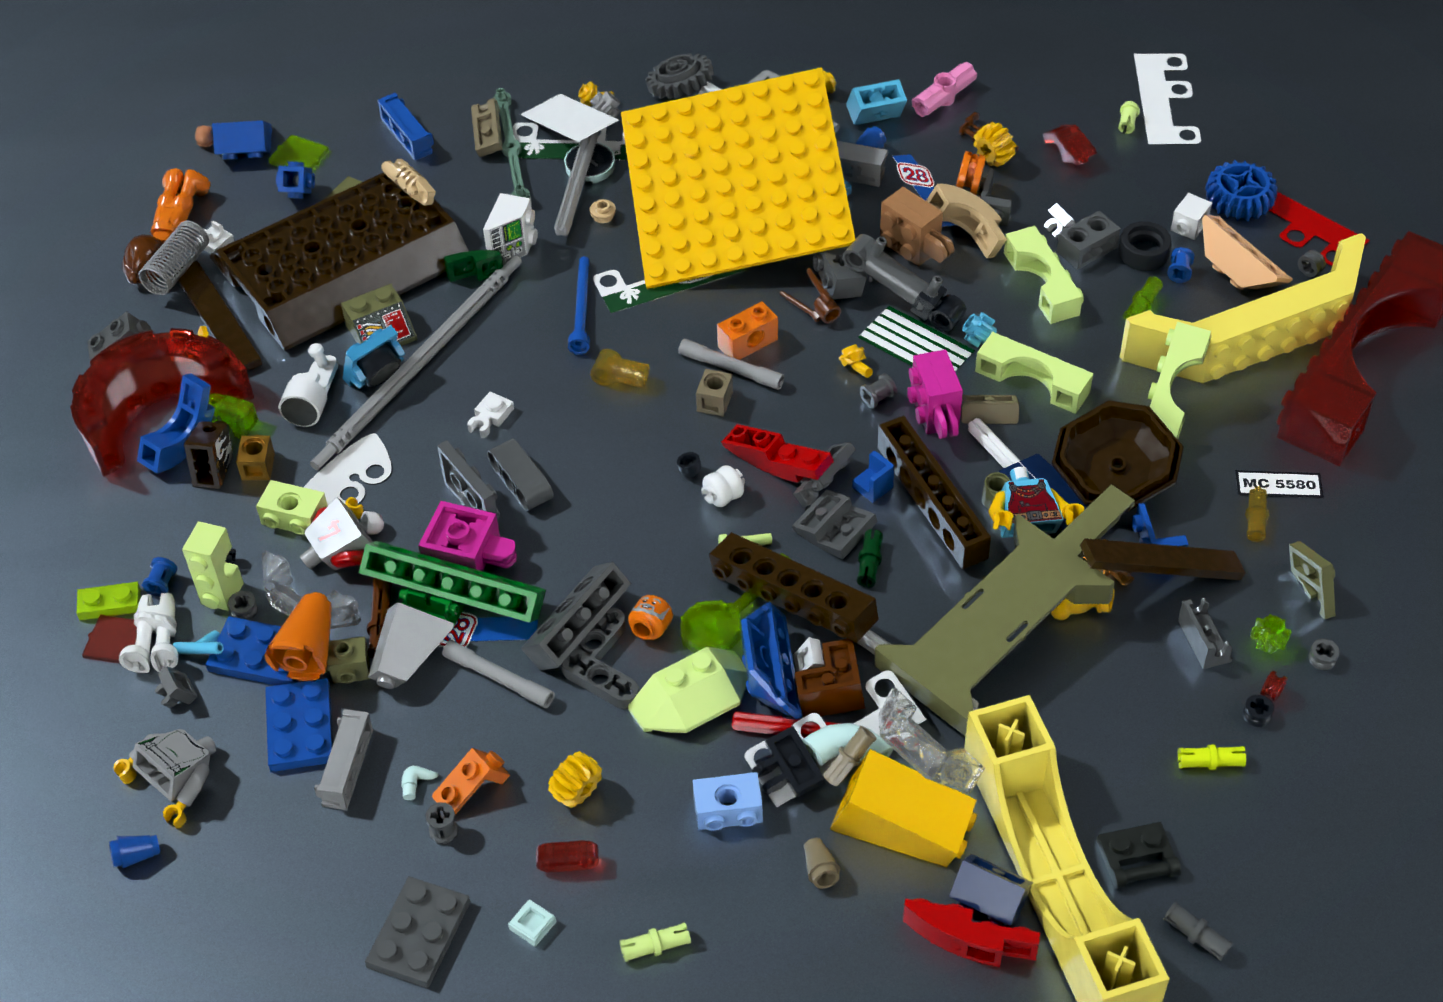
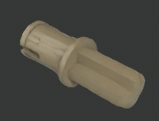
M860 726L847 745L839 748L840 753L824 772V778L830 784L836 787L839 786L853 767L861 764V757L870 745L875 742L877 737L864 726Z

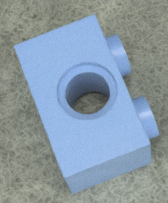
M757 772L693 780V796L698 830L716 831L723 827L738 825L749 827L755 823H763V805ZM727 802L733 803V805L729 806L723 804Z

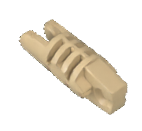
M400 158L395 160V163L391 161H384L382 163V171L410 197L424 206L433 204L436 191L428 183L427 179L413 169L406 161Z

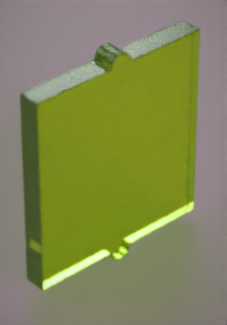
M291 134L282 145L277 147V151L268 161L275 166H288V161L304 162V167L313 169L316 165L320 164V160L329 151V148Z

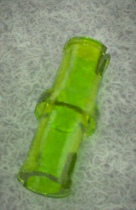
M1150 276L1141 290L1133 295L1132 303L1123 313L1125 321L1126 318L1152 308L1154 298L1163 288V283L1159 278L1154 276L1152 278Z

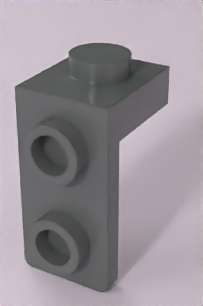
M989 169L987 177H982L979 193L982 194H977L976 196L989 204L1001 217L1002 221L999 225L1008 227L1012 200L990 197L993 188L994 169Z
M126 311L88 340L89 358L96 362L125 339L146 352L153 346L152 329L146 321L139 320Z

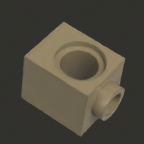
M705 369L696 391L697 412L724 417L733 394L732 374Z

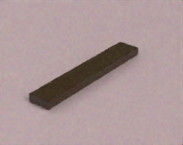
M197 260L194 261L178 280V283L237 375H240L263 365L260 356Z
M1085 538L1080 544L1090 569L1241 580L1246 574L1235 551L1088 538Z

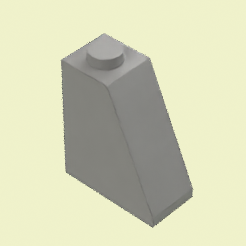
M397 602L387 610L368 678L376 680L377 685L388 689L397 688L405 683L453 629L454 623Z

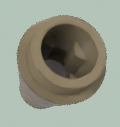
M812 838L804 844L809 881L821 889L835 885L840 877V866L822 839Z

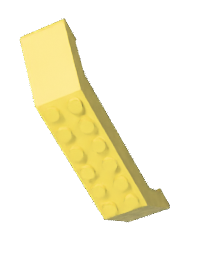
M1363 233L1339 241L1330 273L1192 323L1156 315L1151 310L1126 318L1119 357L1123 362L1157 371L1161 355L1166 356L1169 346L1165 345L1170 328L1175 329L1177 322L1210 330L1212 337L1203 364L1189 366L1177 375L1181 378L1205 383L1213 379H1220L1224 375L1237 370H1243L1261 361L1265 362L1282 353H1289L1306 344H1313L1330 335H1337L1345 327L1355 292L1366 237Z

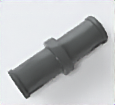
M1177 902L1173 903L1163 918L1165 922L1167 921L1188 936L1187 940L1190 943H1198L1220 961L1233 945V942L1228 941L1207 926L1208 921L1203 918L1199 920L1179 906Z

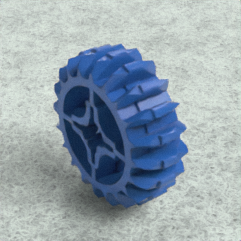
M1234 160L1232 164L1224 162L1223 166H1216V169L1209 175L1205 187L1207 201L1212 202L1211 208L1217 209V214L1224 213L1227 219L1235 217L1237 221L1240 218L1249 221L1251 217L1259 219L1260 215H1267V212L1274 206L1278 194L1276 179L1272 177V172H1266L1265 167H1257L1256 162L1247 164L1246 160L1243 163H1238Z

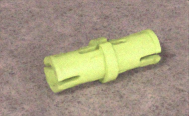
M684 922L680 925L658 931L655 928L649 929L648 934L620 940L624 961L628 962L629 960L653 953L655 956L662 955L664 950L691 944L689 931L686 930V923Z

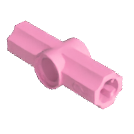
M964 62L949 73L937 74L934 77V84L912 99V107L915 109L916 114L924 117L940 106L953 104L955 95L977 79V72L974 70L973 65Z

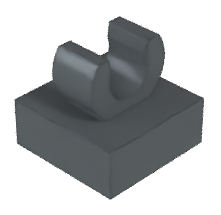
M165 666L158 673L162 683L156 687L155 692L165 697L161 701L162 705L172 708L178 701L190 704L198 697L187 674Z

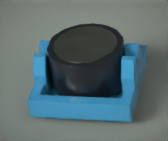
M391 325L384 330H376L370 335L368 340L362 344L356 343L346 351L342 379L348 386L354 384L361 388L366 383L368 387H376L388 380L399 369L401 362L404 360L405 352L397 341L398 333Z

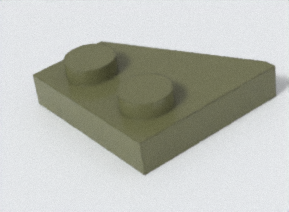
M1301 541L1289 544L1292 573L1298 582L1302 584L1304 591L1310 599L1318 598L1321 603L1320 615L1322 618L1328 619L1336 616L1333 580L1335 578V569L1333 564Z

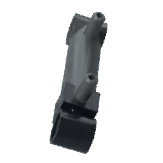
M866 234L859 235L843 253L845 264L853 271H864L912 305L910 311L925 322L929 318L931 324L937 330L945 333L950 332L966 313V306L959 297L951 294L945 295L947 289L942 286V277L936 275L927 283L883 252L887 244V240L884 237L880 236L875 240Z

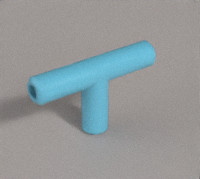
M213 630L196 642H174L172 644L179 654H221L223 652V644L216 642L220 635L216 630Z

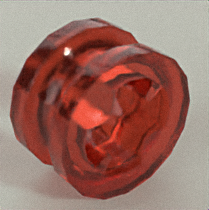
M1272 670L1261 689L1260 695H1269L1271 701L1276 702L1287 683L1288 677H1279L1277 672Z

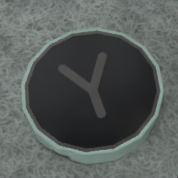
M601 143L595 144L585 181L599 183L613 173L615 158L614 153L609 147ZM579 145L571 148L564 159L566 173L569 177Z

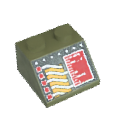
M392 284L341 303L346 327L356 343L362 344L369 339L373 332L378 329L384 330L390 325L398 333L397 341L401 346L417 340V335L403 301Z

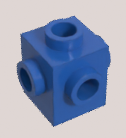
M288 161V166H278L276 174L278 192L288 193L287 198L303 199V194H311L312 188L315 187V174L312 173V168L304 167V162ZM299 176L298 185H297V184H296V178Z

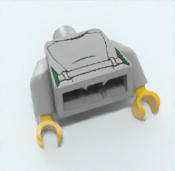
M182 729L163 734H149L142 741L135 743V748L129 753L130 758L128 760L119 759L115 762L114 772L120 776L119 778L124 784L133 782L138 772L168 800L172 802L177 799L176 805L171 804L164 809L163 817L168 823L173 815L178 814L173 821L174 827L178 829L186 822V815L183 810L186 806H191L209 775L210 755L215 753L216 746L209 736L196 741Z

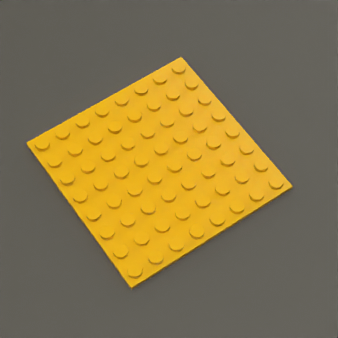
M822 67L621 112L647 289L846 247L855 241Z

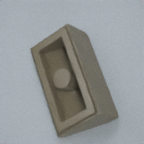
M962 395L961 421L964 424H968L975 418H980L985 424H1017L1019 420L1017 396Z

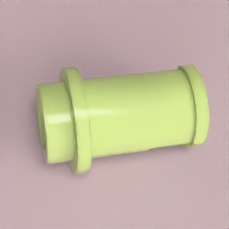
M1127 101L1120 107L1121 119L1118 129L1123 133L1126 125L1125 134H1130L1135 129V121L1140 114V109L1137 103Z

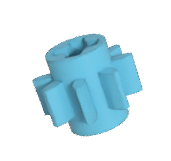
M983 312L979 316L972 314L962 328V331L967 334L964 339L978 348L981 343L984 344L992 332H997V328L992 326L995 320Z

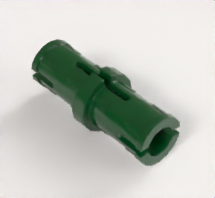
M872 529L865 532L863 550L859 552L858 556L860 567L856 581L862 587H865L866 578L869 579L868 588L875 585L877 567L882 561L880 549L883 533L876 529L874 538H871Z

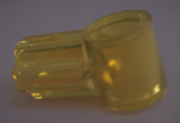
M603 349L598 354L590 371V376L594 382L602 386L611 385L614 381L645 388L650 369L649 364L622 359L616 351Z

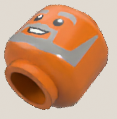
M645 595L639 599L629 613L628 622L635 636L643 640H655L663 635L672 622L673 612L665 599L656 595Z

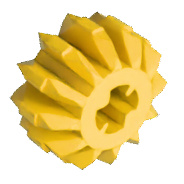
M1000 122L986 124L974 135L975 142L973 145L978 150L976 154L985 155L986 162L990 167L993 165L999 167L1007 163L1016 154L1014 148L1017 146L1012 140L1013 135H1010L1008 128H1003Z
M578 751L573 755L567 756L566 760L563 763L560 762V766L553 771L554 775L548 782V791L559 803H563L570 808L576 807L578 804H582L587 797H590L593 790L597 788V783L602 778V768L591 756L589 757L585 753Z

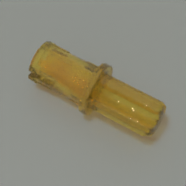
M1256 486L1255 489L1249 491V507L1245 511V516L1248 519L1247 538L1254 542H1260L1266 538V520L1269 518L1267 491L1261 489L1260 486Z

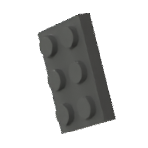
M448 440L438 444L439 459L446 486L463 506L496 513L498 522L500 513L495 504L497 494L494 488L482 481L481 475L475 466L470 467L467 464L459 448L454 449Z
M408 876L365 960L366 967L429 989L471 903L470 897Z

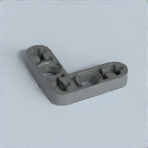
M610 608L563 661L561 668L563 675L568 680L617 708L628 709V705L639 692L637 682L600 661L626 629L623 612L617 608ZM592 639L602 642L601 646L595 649L588 648L585 644ZM598 674H604L609 678L603 684H596L592 681V678ZM628 690L631 691V695L624 694L620 696V692L626 693Z

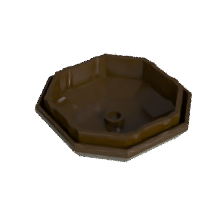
M1108 400L1060 428L1052 466L1084 506L1088 507L1112 484L1135 500L1134 507L1128 508L1125 511L1127 513L1136 508L1139 503L1148 501L1177 483L1184 446L1150 406ZM1114 465H1122V467L1116 468Z

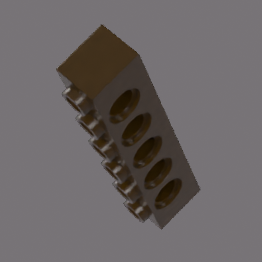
M903 415L878 426L877 448L884 458L895 465V474L962 570L988 560L991 536L906 417Z
M732 532L709 553L713 575L719 580L727 581L744 592H750L761 597L767 603L770 602L780 606L791 614L801 616L816 626H822L834 632L841 638H847L857 643L879 620L876 598Z

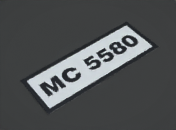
M1235 470L1238 495L1324 498L1320 473Z

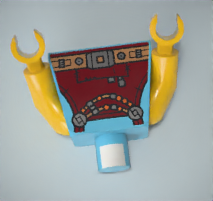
M1017 467L1010 471L1012 481L1006 482L1002 490L995 494L988 513L994 522L993 529H998L1000 526L1001 537L1008 538L1013 537L1014 517L1018 514L1046 534H1052L1058 531L1063 518L1066 519V524L1069 525L1084 511V506L1077 503L1069 504L1053 488H1050L1047 480L1044 478L1030 479L1026 467Z

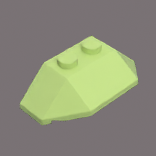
M705 647L653 674L628 705V710L644 732L655 730L670 733H687L741 704L746 690V680H748L746 668L735 651Z

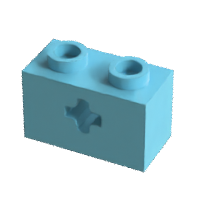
M897 79L853 88L846 106L855 126L900 117L907 98L900 80Z

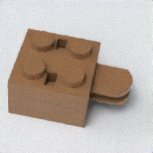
M901 187L881 202L880 236L887 240L886 247H890L918 267L930 258L941 263L954 252L952 240L941 233L943 218L941 210L905 187Z

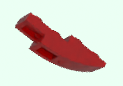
M737 424L721 441L723 447L745 462L771 475L795 483H799L803 477L818 480L834 462L830 452L785 443L781 433Z
M922 898L914 900L905 899L903 921L929 942L950 953L996 967H1000L1002 955L1036 961L1040 932L1031 931L1026 927L1010 928L998 926L990 921L972 922L973 909L965 908L959 904L943 905L931 903L929 900Z

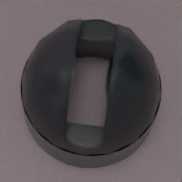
M687 452L678 457L677 465L682 475L694 477L699 474L701 461L697 453Z

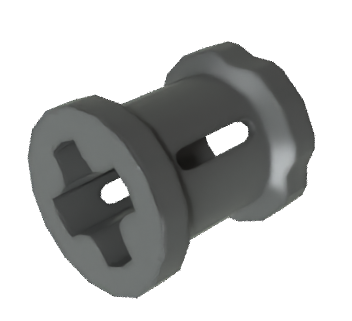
M885 373L881 374L878 380L870 385L864 384L860 387L861 398L869 408H874L882 399L893 397L897 394L894 381Z
M442 802L430 806L425 814L430 838L437 844L451 843L458 835V826L454 821V809L451 805ZM440 811H443L444 817H441ZM440 830H443L444 836H441Z

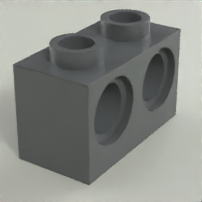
M1098 211L1059 232L1056 252L1078 270L1118 248L1121 228L1102 212Z

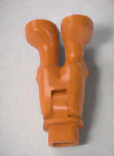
M173 168L168 170L163 176L162 185L165 189L158 198L157 209L150 231L153 237L160 239L163 243L181 222L187 221L193 207L194 195L205 196L209 192L211 187L210 181L203 174L195 170H186L184 176L180 169Z

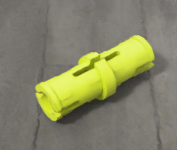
M1208 744L1206 748H1178L1177 758L1178 761H1181L1178 765L1180 769L1208 767V770H1216L1217 767H1245L1246 753H1243L1245 752V747H1216L1214 744Z

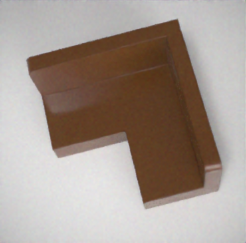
M842 639L822 643L825 666L795 672L803 718L811 713H817L822 717L866 709L852 640Z

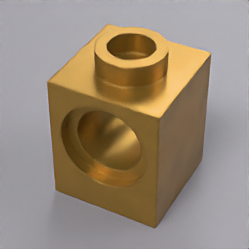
M270 435L241 436L236 460L241 480H270L275 457Z

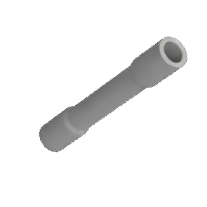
M683 339L680 343L678 352L681 355L737 373L776 390H780L783 385L784 374L719 353L688 339Z
M449 640L443 648L442 655L508 687L545 709L550 706L554 699L553 691L532 680H526L453 640Z

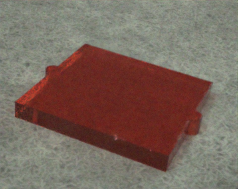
M100 615L93 631L88 634L89 640L82 653L83 658L119 663L121 650L128 645H135L137 627L133 624L135 620Z

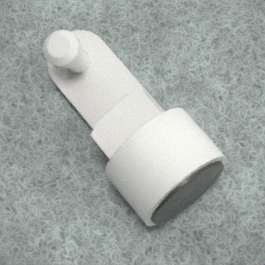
M319 343L312 344L308 349L309 355L315 360L309 372L294 375L292 380L288 382L279 402L278 408L282 417L297 426L308 427L319 421L327 401L328 390L338 368L336 358L332 355L325 356L323 353L324 348Z

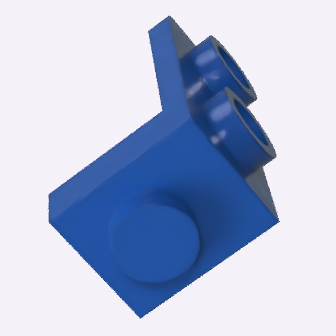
M1145 503L1138 504L1136 515L1132 516V527L1135 533H1139V543L1189 546L1186 535L1156 539Z

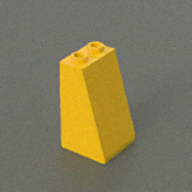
M870 749L849 780L830 830L948 867L954 858L960 859L966 849L968 841L963 838L966 831L970 832L976 821L977 814L973 810L977 800Z

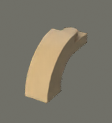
M936 184L926 201L943 212L942 221L954 223L965 229L973 237L986 258H995L1007 240L998 227L1002 221L1001 217L989 204L973 193L953 185Z

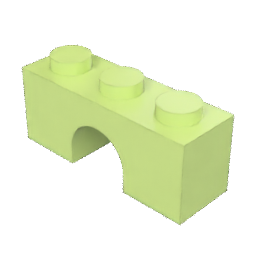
M198 521L182 548L201 604L210 609L218 608L229 611V598L240 591L244 582L238 565L225 562L232 548L227 529Z

